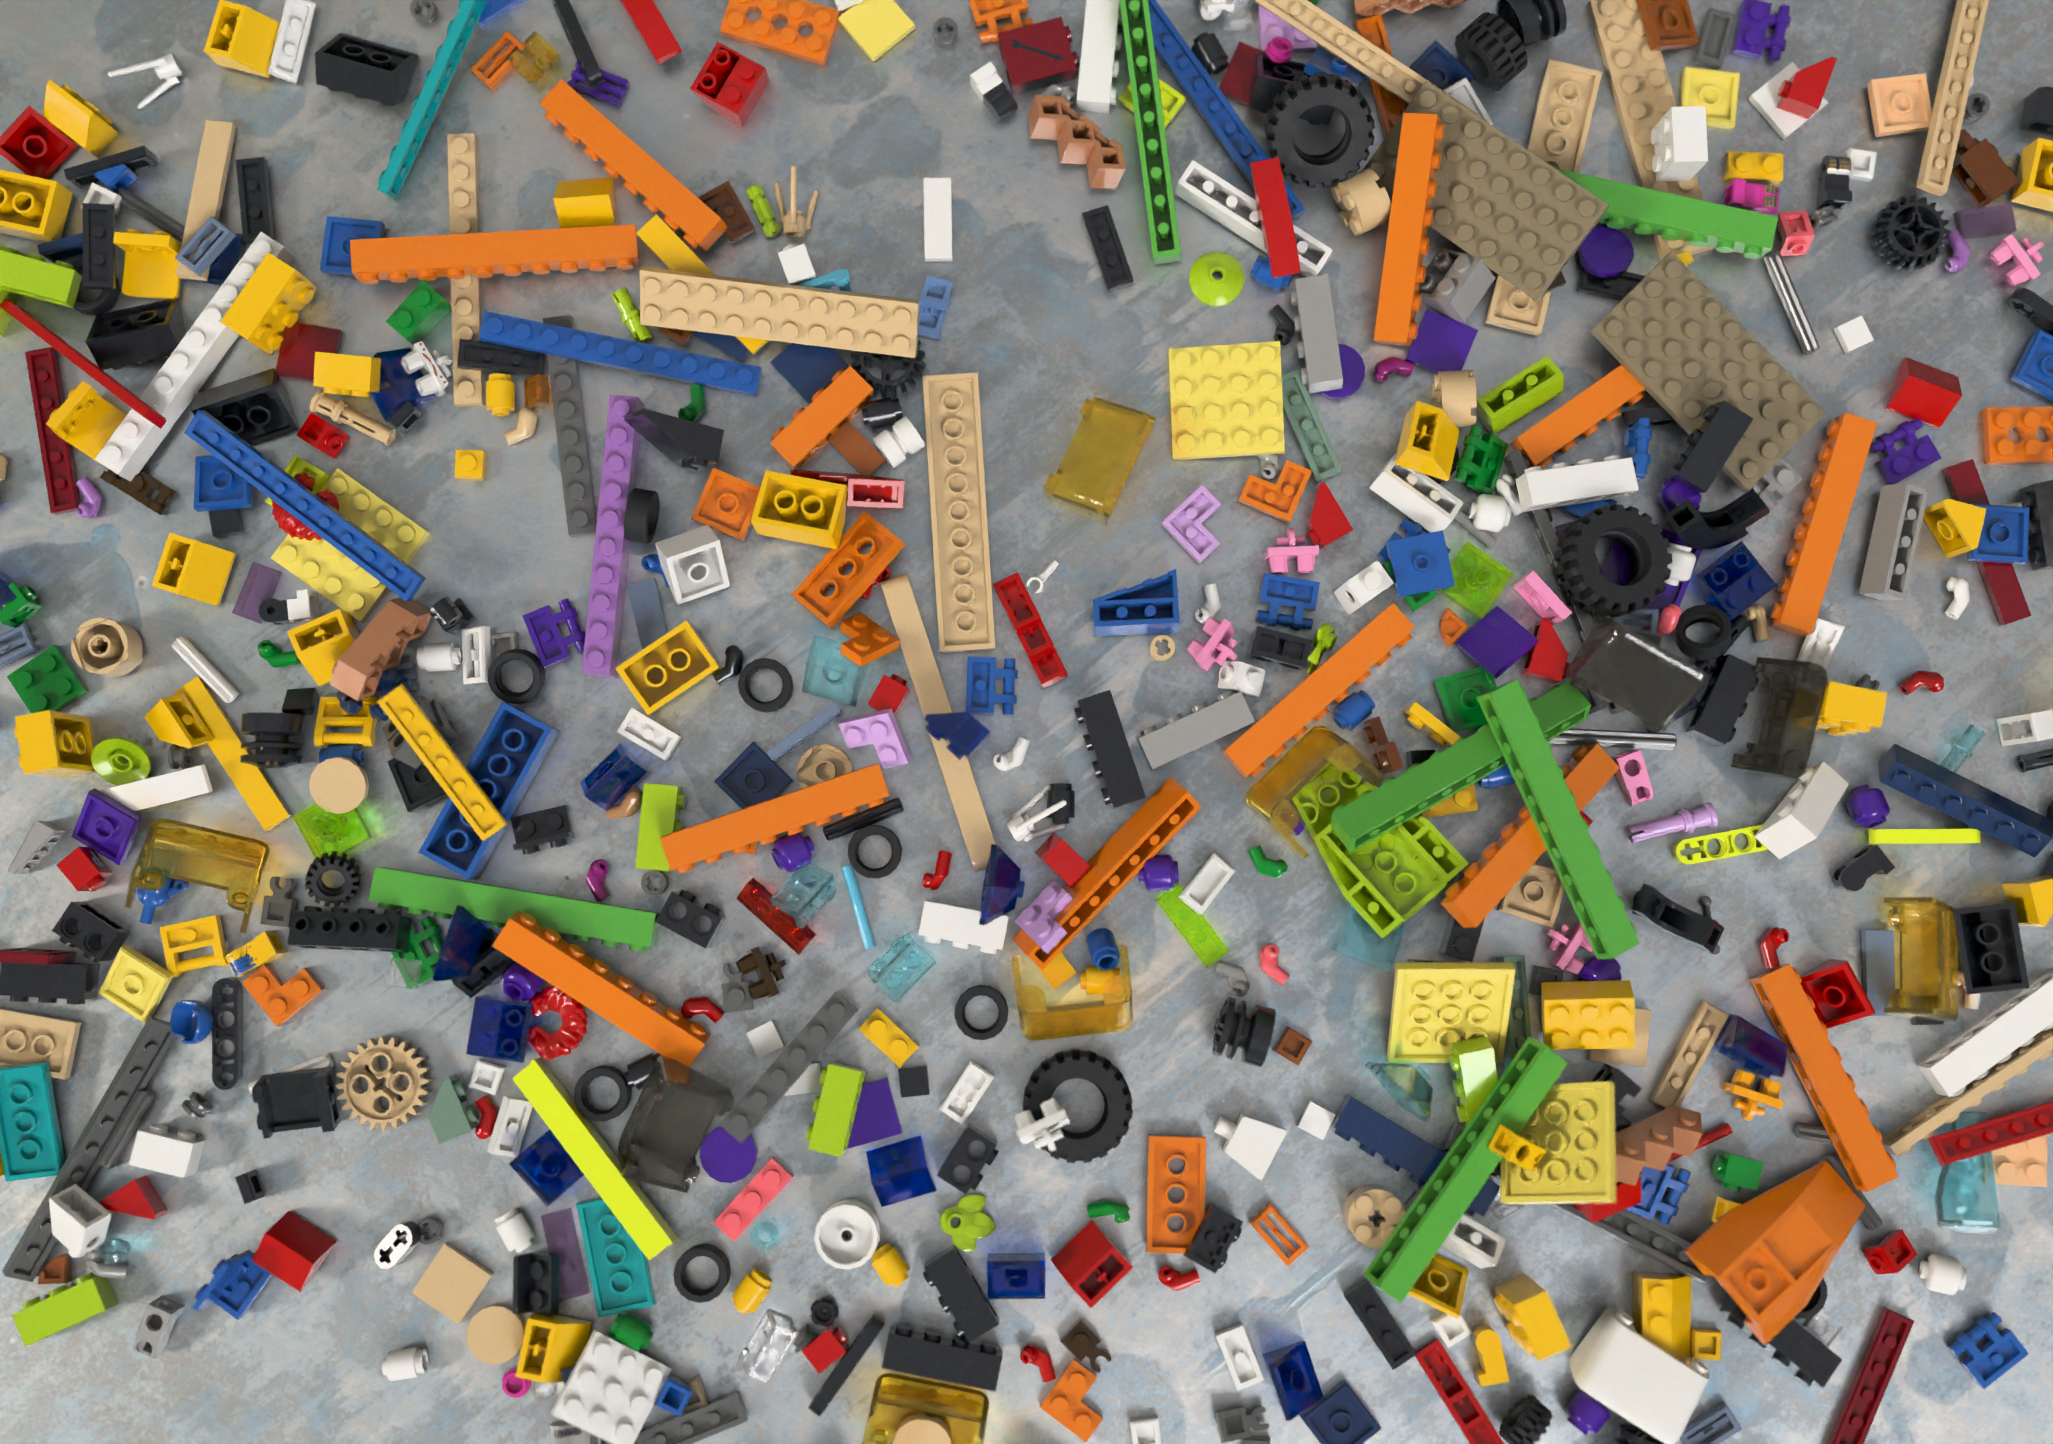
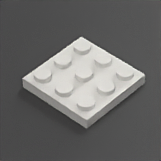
M594 1330L551 1414L612 1444H634L672 1369Z

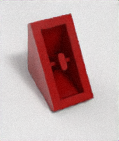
M1053 833L1034 852L1071 888L1091 869L1056 833Z
M147 1175L132 1180L99 1202L106 1210L152 1220L165 1216L168 1210Z

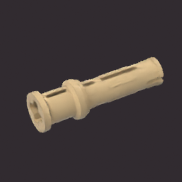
M322 389L318 390L311 400L310 412L314 414L319 412L331 418V422L335 424L344 423L387 446L393 442L396 436L395 429L351 409L348 402L344 400L338 401L328 396L327 393H323Z

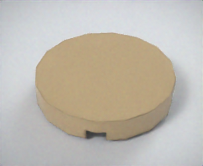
M819 744L810 747L801 756L797 765V777L802 788L853 771V765L849 756L841 748L832 744Z
M339 756L326 759L315 767L310 776L309 789L311 797L319 807L327 812L341 814L352 811L365 800L369 789V782L366 772L357 765V762L353 759Z
M493 1304L484 1307L473 1316L467 1327L466 1339L470 1351L477 1359L488 1364H500L509 1361L519 1352L526 1328L523 1318L520 1315L513 1314V1308L508 1305Z
M915 1414L907 1417L899 1424L894 1437V1444L952 1443V1435L948 1426L940 1418L935 1416L933 1418L926 1417V1414Z

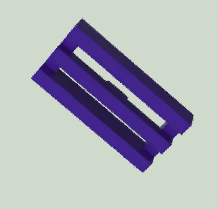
M576 61V69L572 71L571 81L568 80L567 84L578 93L619 108L629 86L628 80L600 69L603 80L621 86L618 88L605 82L595 86L617 94L616 98L577 84L579 80L587 82L578 61Z

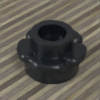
M824 1297L820 1301L816 1300L811 1306V1319L815 1324L827 1327L834 1323V1319L839 1314L837 1305L833 1304L834 1301ZM822 1310H827V1314H822Z

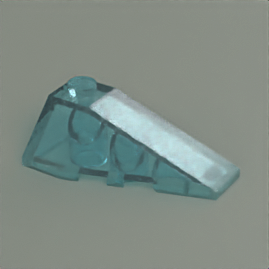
M1368 1062L1364 1065L1404 1110L1424 1122L1430 1118L1433 1088L1428 1083L1431 1078L1420 1066L1415 1069V1067L1409 1064Z
M1960 1112L1959 1118L1952 1122L1950 1131L1987 1121V1112ZM1992 1151L1942 1166L1935 1193L1937 1224L1939 1227L1959 1233L1992 1234L2001 1228Z

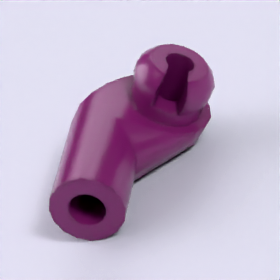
M1389 357L1375 365L1373 377L1381 382L1386 381L1388 375L1394 372L1410 377L1415 363L1397 357Z
M604 859L593 861L586 875V883L597 902L610 896L603 884L609 870V864Z

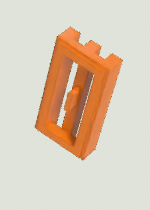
M506 30L470 68V71L493 91L527 55L529 50ZM511 41V45L502 54L497 56L493 64L484 73H481L493 58Z
M1270 1202L1254 1218L1252 1217L1249 1220L1253 1228L1287 1266L1309 1248ZM1270 1212L1300 1245L1297 1250L1267 1217ZM1261 1220L1265 1222L1292 1253L1289 1257L1282 1252L1258 1224Z

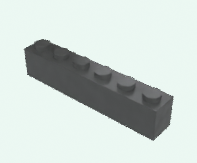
M835 992L719 1125L742 1144L856 1014L858 1009L840 993Z

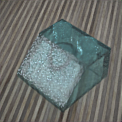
M814 635L806 662L802 692L856 707L869 663L861 667L840 653L842 642Z
M1349 903L1331 950L1380 970L1390 972L1400 947L1404 924L1381 939Z

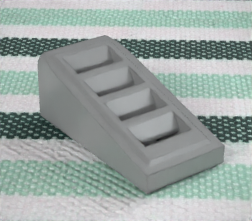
M35 821L12 861L8 872L12 874H27L65 835L67 830L50 821Z

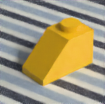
M184 693L162 698L144 716L161 741L185 748H193L214 740Z

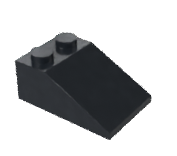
M644 408L625 415L624 421L672 462L681 464L682 469L698 471L699 468L707 469L708 466L718 463L724 430Z

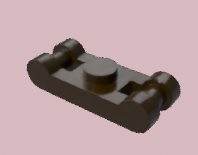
M110 469L108 471L104 470L100 476L102 480L160 515L166 510L164 506L169 498L173 499L177 491L143 470L138 475H135L131 482L127 479L120 480L118 478L119 475ZM157 489V490L159 491V493L157 494V496H156L155 499L153 500V499H151L150 497L152 496V494L154 493V491Z

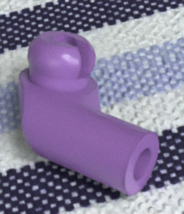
M1954 230L1946 237L1949 241L1948 244L1953 249V253L1948 258V261L1945 262V267L1949 272H1960L1967 265L1971 248L1959 231Z
M83 477L77 481L76 485L85 498L83 503L79 504L76 511L81 518L92 519L99 512L102 495L89 477Z

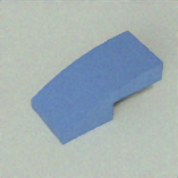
M929 275L926 276L920 296L918 335L939 340L954 282Z

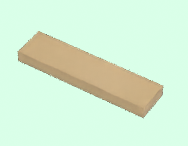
M1701 1001L1650 1093L1648 1100L1663 1109L1671 1106H1681L1727 1022L1729 1014L1706 1001Z

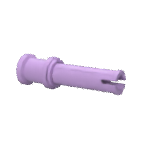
M1709 802L1705 803L1704 807L1692 810L1683 808L1677 815L1627 825L1626 829L1627 833L1639 831L1638 834L1628 836L1630 842L1635 843L1636 841L1682 830L1689 834L1693 833L1696 828L1705 826L1714 828L1718 825V819L1713 805Z

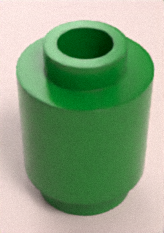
M618 1313L608 1335L614 1337L615 1341L639 1352L641 1347L647 1349L654 1332L650 1331L652 1324L628 1313L626 1315Z

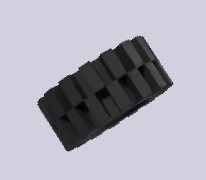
M332 851V854L328 856L326 852L322 854L321 858L316 857L313 864L311 863L305 878V888L309 889L308 895L310 898L316 897V903L319 904L322 900L325 902L324 906L329 907L330 903H334V907H339L341 902L345 905L349 902L350 898L353 899L356 895L361 880V874H359L360 867L359 865H354L355 860L353 858L347 859L348 854L342 853V856H337L338 851ZM336 870L344 876L345 882L341 887L330 888L323 883L322 875L326 871Z
M1527 1395L1526 1398H1521L1520 1403L1516 1402L1514 1408L1507 1412L1509 1415L1502 1420L1504 1423L1499 1427V1435L1508 1444H1534L1535 1441L1539 1442L1540 1436L1547 1431L1545 1428L1551 1424L1552 1412L1535 1396Z

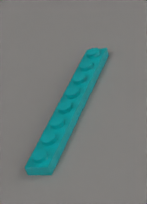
M486 0L459 1V10L456 17L450 21L447 27L446 39L443 45H440L436 51V61L432 69L425 75L424 87L420 95L414 99L410 118L404 122L401 128L400 140L390 152V162L378 179L379 186L377 190L394 201H397L487 4Z

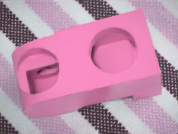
M1631 749L1611 756V759L1620 767L1615 774L1628 806L1631 807L1653 799V789L1641 750Z

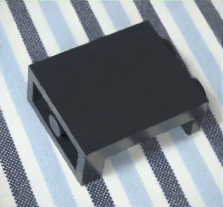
M332 1067L262 1075L252 1088V1098L254 1103L258 1104L259 1110L257 1126L259 1130H262L264 1139L271 1138L275 1132L322 1127V1132L334 1131L341 1121Z

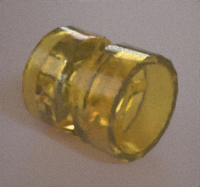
M533 32L523 42L524 48H517L507 61L528 83L535 86L545 75L544 69L550 70L560 60V56L542 36ZM532 57L535 62L531 63L529 59Z

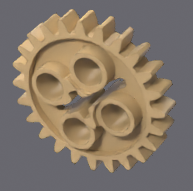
M386 1036L379 1037L378 1043L375 1038L367 1040V1046L364 1043L357 1044L358 1052L353 1050L347 1053L351 1061L345 1060L341 1062L346 1071L337 1073V1076L344 1080L343 1083L337 1084L336 1088L344 1089V1093L337 1098L347 1100L342 1109L347 1110L351 1108L353 1110L349 1117L350 1119L358 1116L361 1117L359 1121L360 1126L370 1121L371 1130L376 1129L379 1124L382 1131L387 1130L390 1127V1123L395 1129L401 1126V1120L405 1124L412 1121L410 1114L416 1116L421 1113L416 1105L423 1106L427 1104L422 1095L431 1093V1090L424 1086L425 1083L431 1082L432 1078L424 1077V1073L431 1068L421 1066V1063L426 1058L425 1056L416 1058L415 1054L419 1049L418 1047L410 1050L407 1049L409 1045L408 1040L398 1045V1037H392L389 1043ZM381 1055L388 1059L386 1070L379 1066ZM366 1065L369 1066V1069H370L372 1072H369V1071L366 1070V1068H365ZM402 1074L409 1079L407 1089L400 1085L399 1079ZM361 1077L366 1078L369 1083L367 1091L360 1088L359 1081ZM382 1078L387 1079V1081L385 1082L386 1088H382L381 1086L383 1084ZM397 1094H400L403 1097L402 1101L399 1100ZM382 1096L389 1100L390 1106L388 1110H384L380 1106Z

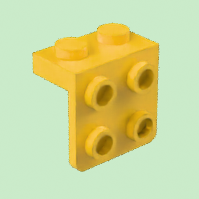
M127 229L126 233L114 232L113 243L126 251L122 293L128 297L177 299L180 290V279L176 275L178 260L175 256L180 252L181 244L170 233L163 231H154L153 234H144L142 231Z
M82 381L79 386L74 387L69 392L68 398L60 408L55 409L51 413L46 425L58 437L95 460L127 414L103 399L92 386Z

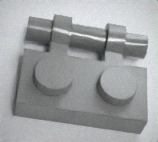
M1781 458L1759 479L1765 487L1762 489L1755 483L1749 490L1754 489L1769 511H1771L1777 505L1770 497L1772 493L1780 500L1803 478Z

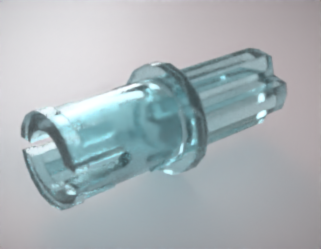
M1970 724L1956 743L1951 744L1952 749L1940 766L1956 773L1964 761L1973 756V750L1983 737L1986 736V732L1980 727Z

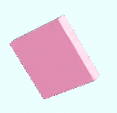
M1534 571L1521 577L1512 585L1540 618L1549 619L1552 625L1566 619L1572 613Z

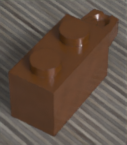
M1965 129L1960 131L1955 154L1956 160L1953 163L1951 173L1981 210L2018 184L2019 181L2015 177L2013 169L2005 164L1999 156L1996 147L1990 144L1986 138L1980 142L1976 138L1973 139Z

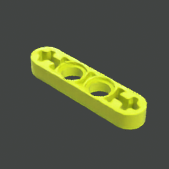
M1763 824L1681 839L1673 845L1672 856L1680 864H1695L1768 850L1759 840L1756 841L1754 837ZM1739 833L1745 834L1748 838V845L1744 849H1739L1735 845V837ZM1712 838L1717 839L1721 845L1720 851L1715 855L1711 854L1707 849V843ZM1686 845L1687 848L1699 847L1700 852L1688 854L1687 859L1686 856H1681L1680 850L1685 849Z
M1977 829L1868 830L1869 844L1981 843V831Z

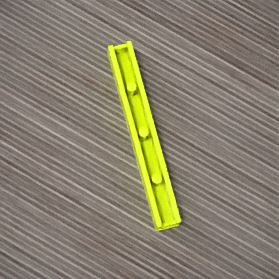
M542 1058L533 1059L527 1067L512 1078L648 1260H651L666 1247L679 1240L588 1118L584 1117L577 1109L573 1098Z

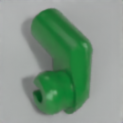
M700 384L690 386L691 402L684 408L679 409L678 418L696 422L705 412L704 387Z
M263 640L258 644L259 655L272 667L297 665L301 662L295 651L282 652L269 640Z
M1260 845L1248 850L1260 874L1279 878L1287 872V863L1282 859L1276 861L1266 858Z
M1107 1200L1087 1205L1090 1218L1114 1214L1117 1223L1127 1222L1130 1219L1128 1212L1130 1208L1125 1203Z

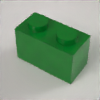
M422 280L385 322L414 346L415 343L423 341L451 310V305Z

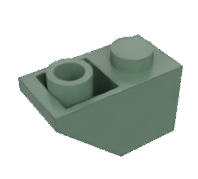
M457 1074L443 1079L428 1117L439 1144L478 1126V1111L473 1104L470 1105L466 1096L468 1094L467 1085Z

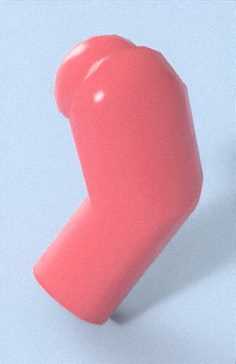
M1670 604L1661 611L1658 618L1657 636L1674 631L1681 615L1679 606ZM1645 627L1644 630L1650 631V627Z
M1270 943L1261 949V969L1280 985H1283L1290 974L1278 966L1280 950L1277 945Z

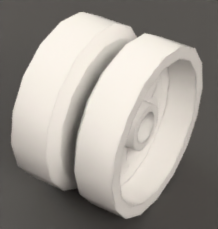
M846 1198L834 1202L825 1210L816 1226L814 1241L817 1252L826 1263L835 1268L849 1270L863 1265L871 1258L880 1240L881 1225L878 1215L870 1205L859 1199ZM849 1230L852 1233V1238H848L847 1233L842 1232Z

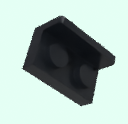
M568 805L511 817L516 842L513 845L514 851H522L523 855L540 852L539 846L550 844L551 848L568 845L567 840L575 838Z
M1210 1204L1183 1255L1216 1274L1218 1268L1221 1269L1227 1261L1229 1247L1238 1240L1243 1222L1215 1205Z
M534 1251L514 1256L513 1314L521 1315L529 1312L549 1316L559 1314L560 1255Z

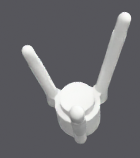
M170 53L156 60L110 71L108 75L109 77H115L154 68L160 80L166 78L167 81L137 104V108L142 109L169 87L180 83L177 76L182 75L183 71L175 55Z
M1049 785L1034 796L1019 811L1012 814V820L1006 823L1016 842L1022 839L1028 842L1033 838L1065 828V824H1059L1031 832L1035 829L1034 823L1067 804L1065 800L1054 804L1032 818H1029L1028 814L1023 816L1045 796L1046 791H1049Z

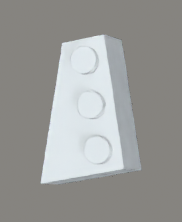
M1824 761L1814 767L1809 765L1798 775L1799 780L1789 790L1786 797L1754 836L1779 859L1819 836L1849 785Z

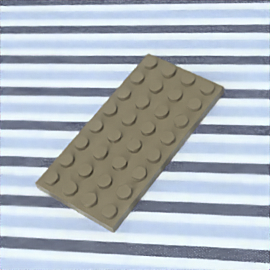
M1425 81L1403 113L1437 114L1441 119V123L1445 124L1443 141L1438 143L1437 152H1441V162L1439 169H1435L1434 180L1437 181V192L1435 198H1431L1430 209H1433V222L1429 227L1474 258H1482V263L1538 302L1607 211L1609 205ZM1403 114L1362 170L1371 169L1378 175L1380 179L1375 182L1379 189L1385 187L1391 200Z
M1673 252L1667 254L1590 330L1596 339L1689 435L1696 428L1699 429L1705 421L1702 418L1704 412L1711 404L1715 405L1717 402L1726 401L1754 418L1722 467V470L1743 492L1748 491L1826 414L1820 405Z

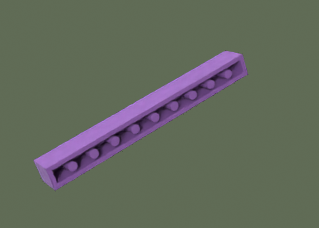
M610 394L581 671V673L593 677L617 678V670L615 668L618 667L630 541L625 538L624 518L629 495L636 488L641 435L626 423L624 419L625 415L644 408L642 401L635 396Z

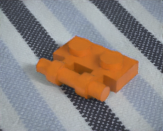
M968 0L976 27L984 24L988 26V30L979 32L981 44L989 41L996 43L998 42V33L1033 24L1031 17L1021 20L1019 15L1028 12L1027 0ZM1011 18L1012 23L997 27V20Z

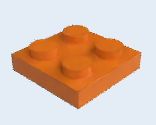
M713 468L691 519L744 542L752 524L751 518L760 487Z

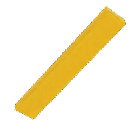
M657 214L636 233L670 270L715 275ZM735 336L753 355L769 341Z
M197 676L174 692L175 695L181 693L186 695L214 738L208 745L263 829L270 831L291 817V812L262 768L240 763L241 755L252 753L250 750L241 749V744L244 741L204 680Z
M403 684L377 701L482 841L508 824Z

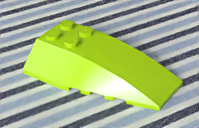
M1331 756L1289 792V795L1342 895L1380 938L1383 939L1402 926L1443 891L1469 863L1429 820L1419 815L1350 853L1331 828V814L1340 805H1348L1357 800L1365 791H1373L1378 787L1367 782L1362 776Z

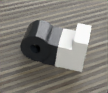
M991 61L970 75L971 87L996 120L1000 122L1018 110L1014 97L1006 89V85L997 74V70Z
M306 589L296 591V599L282 601L274 598L265 599L259 606V615L264 621L275 625L310 622L320 617L317 593Z

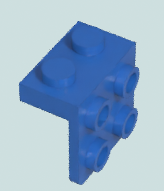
M250 1250L238 1255L234 1254L227 1260L222 1259L212 1271V1274L215 1276L210 1283L204 1284L196 1293L194 1298L197 1301L192 1308L198 1312L215 1303L239 1320L243 1318L273 1274L252 1261L255 1254Z

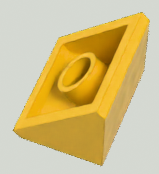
M613 177L558 181L553 200L560 228L617 225Z
M1948 498L1925 507L1923 522L1946 559L1969 552L1978 547L1986 508Z
M2040 875L2002 883L2005 900L2015 902L2019 926L2045 927L2053 914V875Z
M1435 1254L1408 1294L1458 1318L1461 1313L1469 1270Z

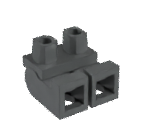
M422 695L412 696L451 747L457 740L458 735L456 731L450 728L452 720L444 714L441 704L434 699L429 702V699ZM390 719L382 729L387 742H389L388 745L392 756L417 769L422 760Z

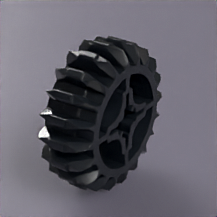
M1916 195L1908 198L1903 196L1899 197L1896 201L1889 202L1885 208L1879 211L1878 218L1872 224L1876 229L1872 231L1870 236L1877 238L1873 242L1872 247H1880L1881 250L1877 256L1885 255L1887 257L1885 264L1894 262L1895 269H1900L1904 266L1905 271H1911L1914 268L1921 270L1925 266L1933 264L1937 258L1943 255V252H1945L1943 248L1948 246L1949 243L1946 237L1950 235L1951 231L1944 228L1949 220H1942L1941 218L1944 210L1937 212L1934 209L1937 202H1932L1928 205L1927 197H1922L1918 200ZM1903 215L1900 225L1893 227L1896 216ZM1928 240L1925 250L1918 252V246L1921 245V242Z
M918 341L915 358L908 359L902 356L891 355L893 361H890L887 371L884 361L887 360L889 355L869 354V352L861 351L851 353V359L857 362L851 364V367L858 371L857 373L874 389L873 396L877 394L878 390H881V398H886L887 391H891L892 397L897 398L896 390L901 389L902 393L906 395L908 393L906 385L908 384L910 387L915 388L917 385L913 378L922 379L923 375L919 370L926 367L925 362L921 361V359L925 358V352L919 350L922 347V343ZM866 363H872V366L881 369V380L868 372ZM908 368L902 376L891 380L894 372Z

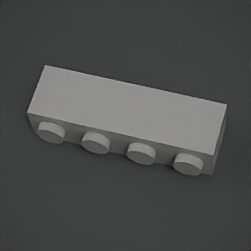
M1329 275L1295 279V289L1290 290L1292 307L1297 306L1298 315L1294 316L1295 332H1301L1302 341L1297 342L1299 358H1304L1305 367L1301 368L1302 384H1308L1309 393L1342 389L1343 375Z
M1909 483L1882 485L1859 594L1877 600L1906 599L1929 490Z
M1229 690L1217 696L1218 702L1208 706L1207 701L1191 708L1193 713L1184 718L1180 713L1167 719L1168 725L1157 729L1156 725L1141 731L1142 737L1138 738L1137 742L1150 770L1152 771L1253 724L1255 720L1242 692L1234 694L1232 690Z

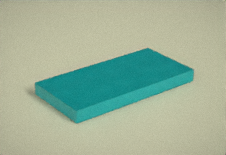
M48 1061L0 1067V1151L6 1181L56 1176L65 1163Z
M602 1197L576 1203L598 1318L654 1306L656 1299L648 1258Z

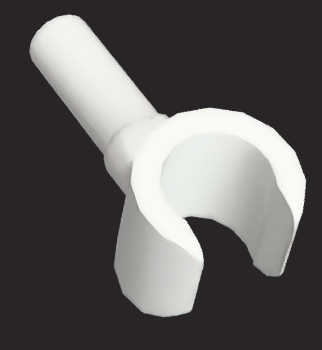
M1054 560L1038 577L1030 578L1027 581V587L1034 580H1038L1040 588L1035 594L1041 593L1045 586L1044 582L1059 566L1058 562Z

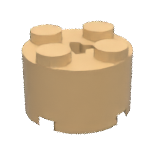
M1366 169L1331 187L1332 197L1338 203L1340 212L1337 213L1339 222L1344 228L1349 226L1354 235H1360L1389 221L1391 202L1385 187L1379 189L1375 181L1380 178L1371 169Z
M1474 370L1442 371L1434 374L1431 392L1432 399H1437L1435 407L1444 409L1456 427H1469L1476 424V416H1472V409L1477 407Z
M101 617L87 620L80 625L75 639H72L71 652L75 662L81 668L94 674L107 677H121L130 673L143 661V645L139 634L132 626L119 621Z
M1366 1184L1358 1187L1348 1196L1343 1206V1219L1348 1230L1360 1243L1371 1248H1382L1405 1215V1209L1400 1200L1389 1190L1375 1184ZM1376 1210L1380 1215L1375 1218V1221H1372L1369 1215H1374Z

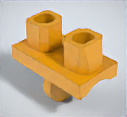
M1737 1069L1731 1083L1725 1082L1722 1090L1746 1097L1744 1101L1736 1099L1734 1102V1107L1741 1109V1117L1749 1121L1755 1114L1759 1116L1764 1115L1765 1108L1759 1107L1758 1102L1782 1109L1784 1101L1778 1099L1781 1083L1762 1078L1759 1091L1756 1092L1751 1090L1755 1075Z

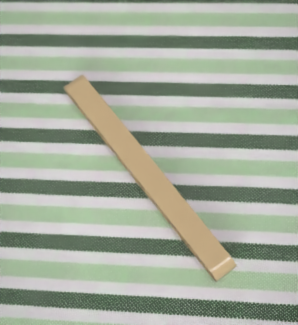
M907 573L882 581L880 584L897 636L900 639L907 667L974 871L978 872L1002 864Z

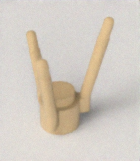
M792 165L790 176V210L787 211V216L785 214L779 182L774 183L780 215V229L783 230V234L786 236L803 237L805 236V230H811V219L819 191H813L806 217H803V212L797 211L796 166Z

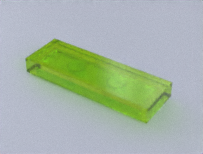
M1177 883L1172 890L1166 891L1155 901L1204 966L1208 968L1227 954L1229 950L1203 915L1197 914L1178 898L1183 889Z

